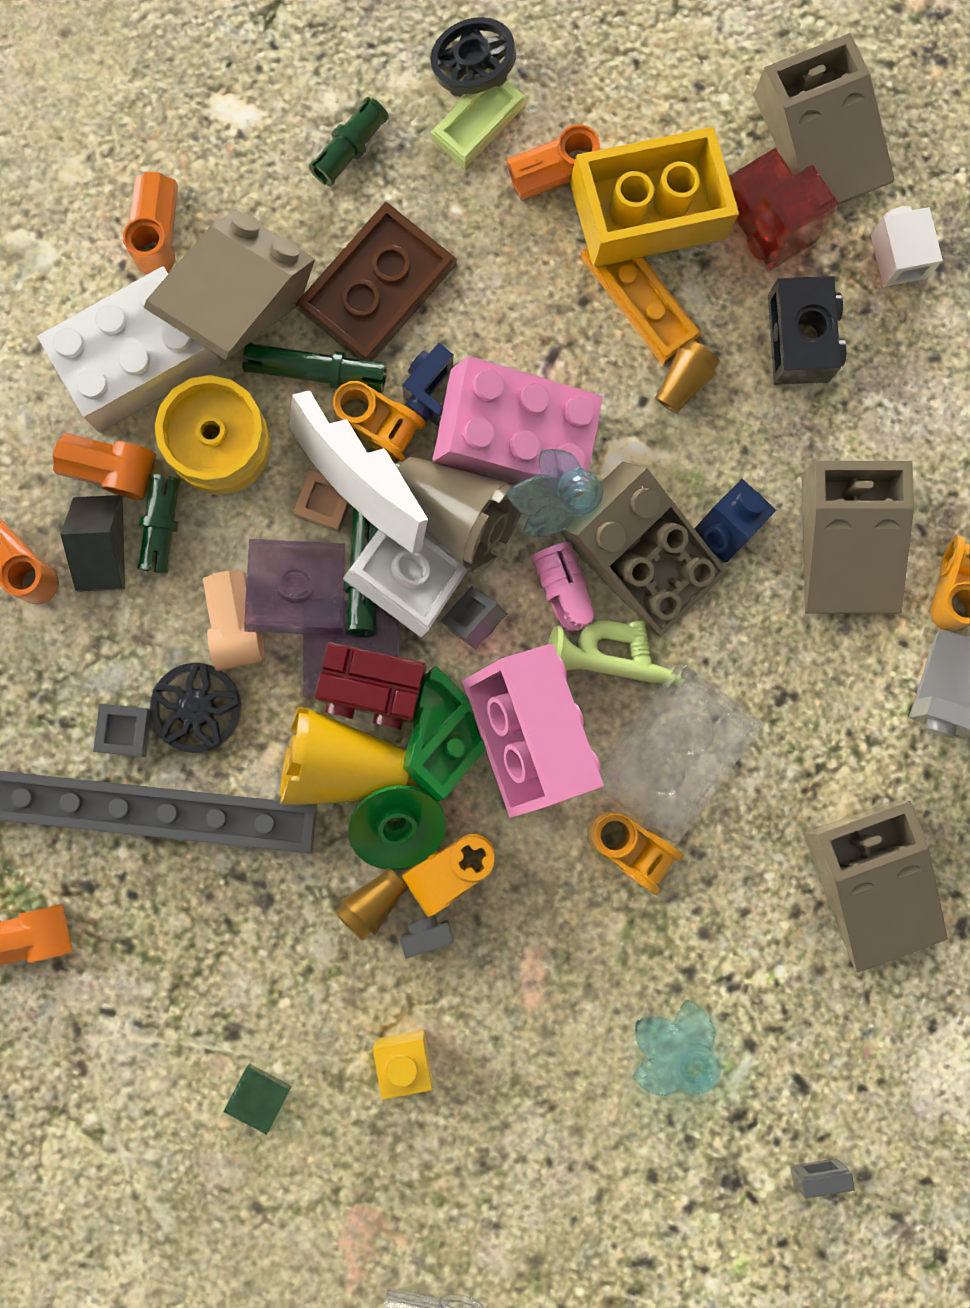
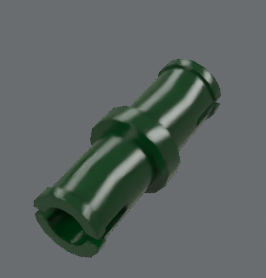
M366 97L361 106L344 125L339 124L332 131L333 139L317 158L309 164L310 172L318 181L331 187L353 159L361 158L366 152L365 144L389 118L385 108L374 98Z
M150 474L145 516H140L139 526L143 528L137 569L149 572L152 566L153 552H155L154 572L167 574L169 570L168 561L172 532L178 531L179 522L175 521L174 517L178 487L181 479L168 476L163 496L161 492L164 475Z

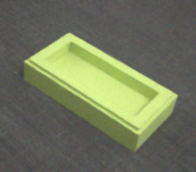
M507 80L500 87L494 86L480 93L467 94L431 131V140L465 169L526 106V97Z

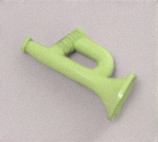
M597 620L587 625L581 632L578 647L567 638L561 626H554L550 634L548 644H554L557 656L562 659L566 671L587 670L649 683L668 684L669 687H674L677 681L678 670L676 668L670 670L651 663L645 621L625 624L610 620ZM601 639L631 644L630 652L633 659L605 655L598 650L597 643Z

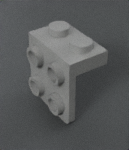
M949 630L940 631L934 636L909 715L910 719L926 724L925 730L947 738H954L956 734L970 739V638Z

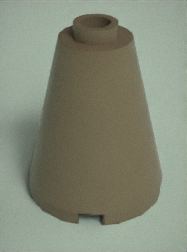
M413 456L407 458L404 462L398 461L395 464L396 468L428 518L426 532L466 569L473 573L484 571L497 558L496 555L490 553L498 540L506 544L516 527L524 503V498L517 495L523 491L521 487L510 482Z

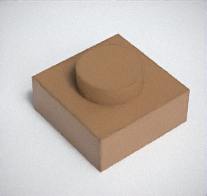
M309 469L293 514L296 518L340 533L350 503L335 490L322 473Z

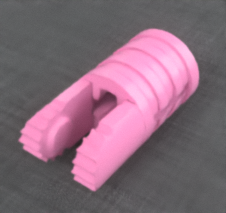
M570 541L559 543L532 555L531 559L536 566L537 575L541 579L540 583L545 590L546 599L548 602H551L556 618L560 621L559 624L565 630V633L576 634L583 627L591 624L592 620L595 619L594 608L591 606L592 602L586 589L588 585L583 578L582 569L578 565L577 556L573 552L572 543Z

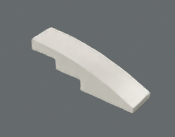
M310 390L293 394L289 429L315 467L335 490L375 527L411 553L421 551L428 518L386 449L367 453L347 419L329 424Z

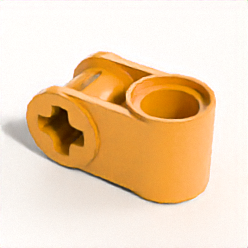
M349 381L342 384L336 390L333 397V408L337 422L347 419L359 440L366 443L374 451L386 449L394 463L404 461L405 456L403 452L417 430L422 431L426 425L425 420L410 408L390 400L359 381ZM359 399L368 405V409L359 417H351L343 412L344 405L351 400Z
M955 535L951 539L944 552L940 565L939 580L930 605V615L936 626L942 630L952 632L960 631L970 626V544H967L965 538L959 535ZM953 597L960 599L965 604V617H961L953 610Z
M605 812L599 814L591 821L588 828V838L592 847L620 867L624 874L656 896L661 890L658 884L673 862H680L684 857L679 850L651 831L645 830L629 817L619 813ZM617 821L623 827L624 838L618 846L607 848L602 843L601 831L607 823Z
M469 833L440 852L428 856V859L413 866L402 874L401 877L427 917H430L463 895L464 891L484 879L492 871L495 863V849L487 837L478 833ZM469 845L473 850H478L482 847L486 852L481 859L483 866L478 869L472 863L464 866L461 862L465 856L463 847Z

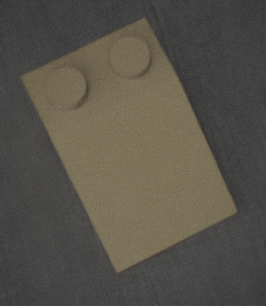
M235 210L212 224L146 299L144 309L227 360L296 308L295 303L304 294L315 258L302 251L295 242L281 238L262 226L255 217Z

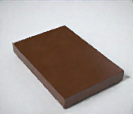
M385 201L295 305L298 311L357 359L373 361L457 265V258Z

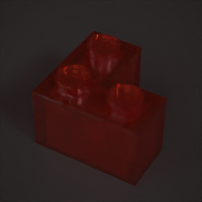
M776 148L728 176L739 211L735 223L738 222L746 234L747 244L753 256L758 260H763L770 271L815 244L840 204L813 164L794 175Z

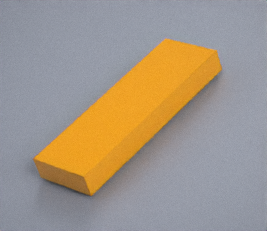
M588 248L581 252V259L662 365L673 359L678 348H684L689 340L696 342L700 339L702 333L643 257L593 268Z

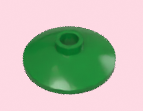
M407 785L385 787L365 797L354 809L348 825L350 844L356 855L371 866L380 869L390 868L391 870L413 867L428 859V856L439 848L446 832V818L440 803L425 790ZM393 818H401L397 821H389Z

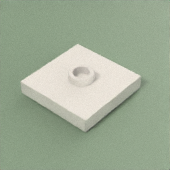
M378 529L343 577V580L418 636L422 637L429 630L468 569L460 564L426 531L421 551L411 553Z

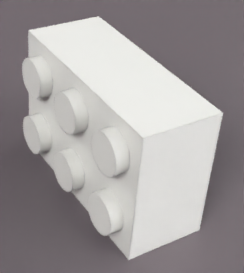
M164 266L37 336L83 418L98 432L105 430L169 394L173 388L188 379L199 377L221 364L214 352L144 309L146 299L168 275Z

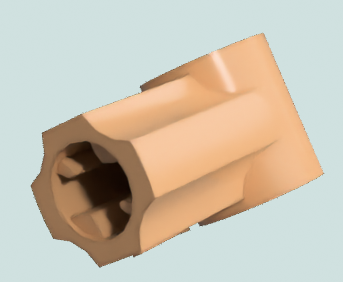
M243 570L223 571L203 578L211 629H208L207 632L208 645L215 670L220 671L265 662L263 638L258 621L254 620L246 573Z

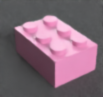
M467 356L450 371L432 462L561 497L569 496L586 489L603 396Z
M553 643L501 658L462 680L509 818L554 805L604 786L600 776V762L590 748L583 728L582 712L578 705L574 703L566 681V667L562 659L557 656Z

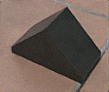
M121 495L73 497L60 536L75 591L125 589L123 497Z

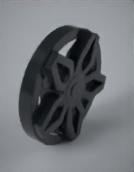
M486 17L470 18L452 25L439 36L432 48L430 63L438 83L450 91L452 95L461 97L463 94H476L494 86L500 87L507 80V75L514 66L516 46L511 31L500 21ZM480 31L493 32L499 36L485 39ZM461 36L456 46L446 49L451 42ZM505 56L502 63L500 64L498 60H501ZM487 68H489V69H492V70H494V71L491 72V73H488V72H486L485 70H486ZM441 70L452 72L451 78L446 76ZM464 74H467V76L462 81H460ZM478 74L480 79L475 80V76Z
M187 663L167 672L156 684L150 700V718L157 734L171 747L189 753L208 752L224 744L235 732L241 717V697L235 683L223 671H216L214 666L204 663ZM198 671H201L203 683L201 689L193 687ZM189 672L185 681L186 691L180 686L169 685L178 676ZM209 673L218 677L229 691L215 690L209 694L208 692L212 686ZM164 691L177 693L179 697L176 703L168 701L163 696ZM217 697L231 698L232 701L216 708L214 699ZM160 703L166 709L176 711V713L168 716L164 726L160 717ZM232 710L230 721L225 730L220 734L219 723L214 719V716H222ZM176 720L184 723L182 729L172 735L169 734ZM210 724L213 736L212 741L201 731V727ZM193 727L194 734L204 744L188 745L177 740L188 735Z

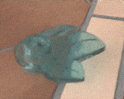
M558 449L542 450L539 456L541 474L514 485L506 492L513 506L519 512L529 516L524 526V532L532 537H547L563 531L575 516L590 513L600 504L603 498V486L599 478L594 473L582 469L576 456L572 453ZM585 492L583 495L573 498L576 494Z
M685 1000L680 1006L674 1022L667 1018L655 1016L640 1018L636 1021V1041L647 1060L636 1069L633 1079L644 1090L658 1096H666L680 1089L688 1094L701 1095L709 1092L716 1086L720 1078L721 1066L718 1057L712 1051L715 1029L710 1018L696 1003ZM695 1059L702 1061L703 1071L701 1074L689 1076L686 1071L688 1063Z

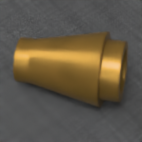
M689 340L684 348H678L655 399L668 410L678 414L683 405L717 375L715 369L720 360L703 345Z
M387 868L380 876L342 899L343 906L335 914L363 941L370 933L374 936L376 935L408 887L390 868Z

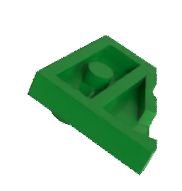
M435 666L424 676L403 769L423 790L430 793L439 802L449 795L483 754L486 746L483 738H481L469 698Z

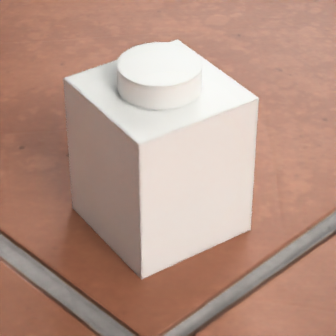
M910 206L895 208L883 216L871 234L883 287L927 279L943 261L930 207L912 210Z

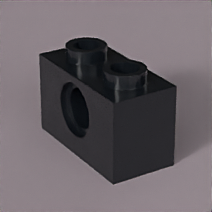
M835 277L777 278L768 294L774 385L828 383L841 367L845 365L847 354L845 339L839 338L838 321L841 320L843 314V298L840 292L836 293ZM799 324L811 325L816 330L818 338H809L803 335L799 329Z

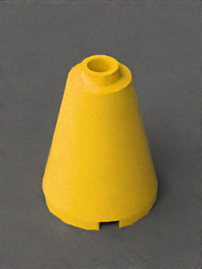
M298 706L290 732L296 733V736H292L290 745L286 748L280 784V796H282L280 804L291 806L360 802L371 793L385 787L396 785L415 786V781L403 769L405 749L312 709Z

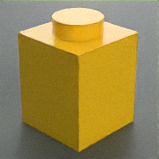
M425 1029L376 1039L373 1046V1054L381 1100L432 1090L434 1078Z

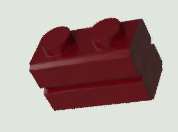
M328 642L315 693V700L326 704L324 713L353 719L355 711L373 714V724L401 730L403 721L409 723L414 721L426 665L423 662Z

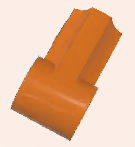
M571 125L561 133L559 139L506 159L513 186L520 200H525L570 183L575 159L568 155L577 150L585 151L586 153L600 150L599 136L595 130L587 125Z
M144 171L143 175L135 177L131 218L123 232V243L138 270L144 275H148L162 266L168 272L173 267L175 261L172 238L178 184L175 179L166 177L160 172ZM149 243H158L157 246L150 251H141L142 248Z
M64 433L61 439L56 442L52 456L53 471L57 475L100 485L104 490L121 495L122 497L144 500L156 453L145 447L124 441H115L114 445Z
M0 518V585L10 595L28 603H46L57 592L59 585L58 575L52 567L42 562ZM35 569V581L30 587L23 589L22 582L24 576L30 570Z
M64 904L18 914L19 918L0 921V965L26 959L27 963L73 952Z

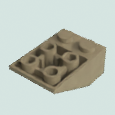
M851 33L764 67L753 96L809 217L894 182V174L871 75Z
M622 461L555 526L563 537L572 543L573 549L582 560L660 637L727 573V570L646 467Z
M814 461L801 474L805 614L902 613L914 513L912 461Z
M891 801L803 833L856 973L948 940L929 847L911 801Z

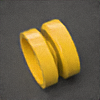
M214 375L190 378L173 388L160 404L154 425L157 446L167 463L176 471L181 479L196 490L214 495L236 493L254 483L267 467L272 449L269 426L250 393L233 380ZM219 433V435L216 438H211L213 435Z

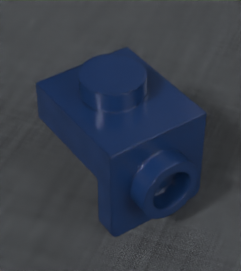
M440 343L430 353L423 350L414 359L408 369L410 376L402 385L403 398L407 401L404 405L421 416L425 422L431 420L438 427L440 426L443 406L430 395L453 368L454 354Z
M741 479L694 529L710 550L721 561L726 563L776 512V509L760 493Z

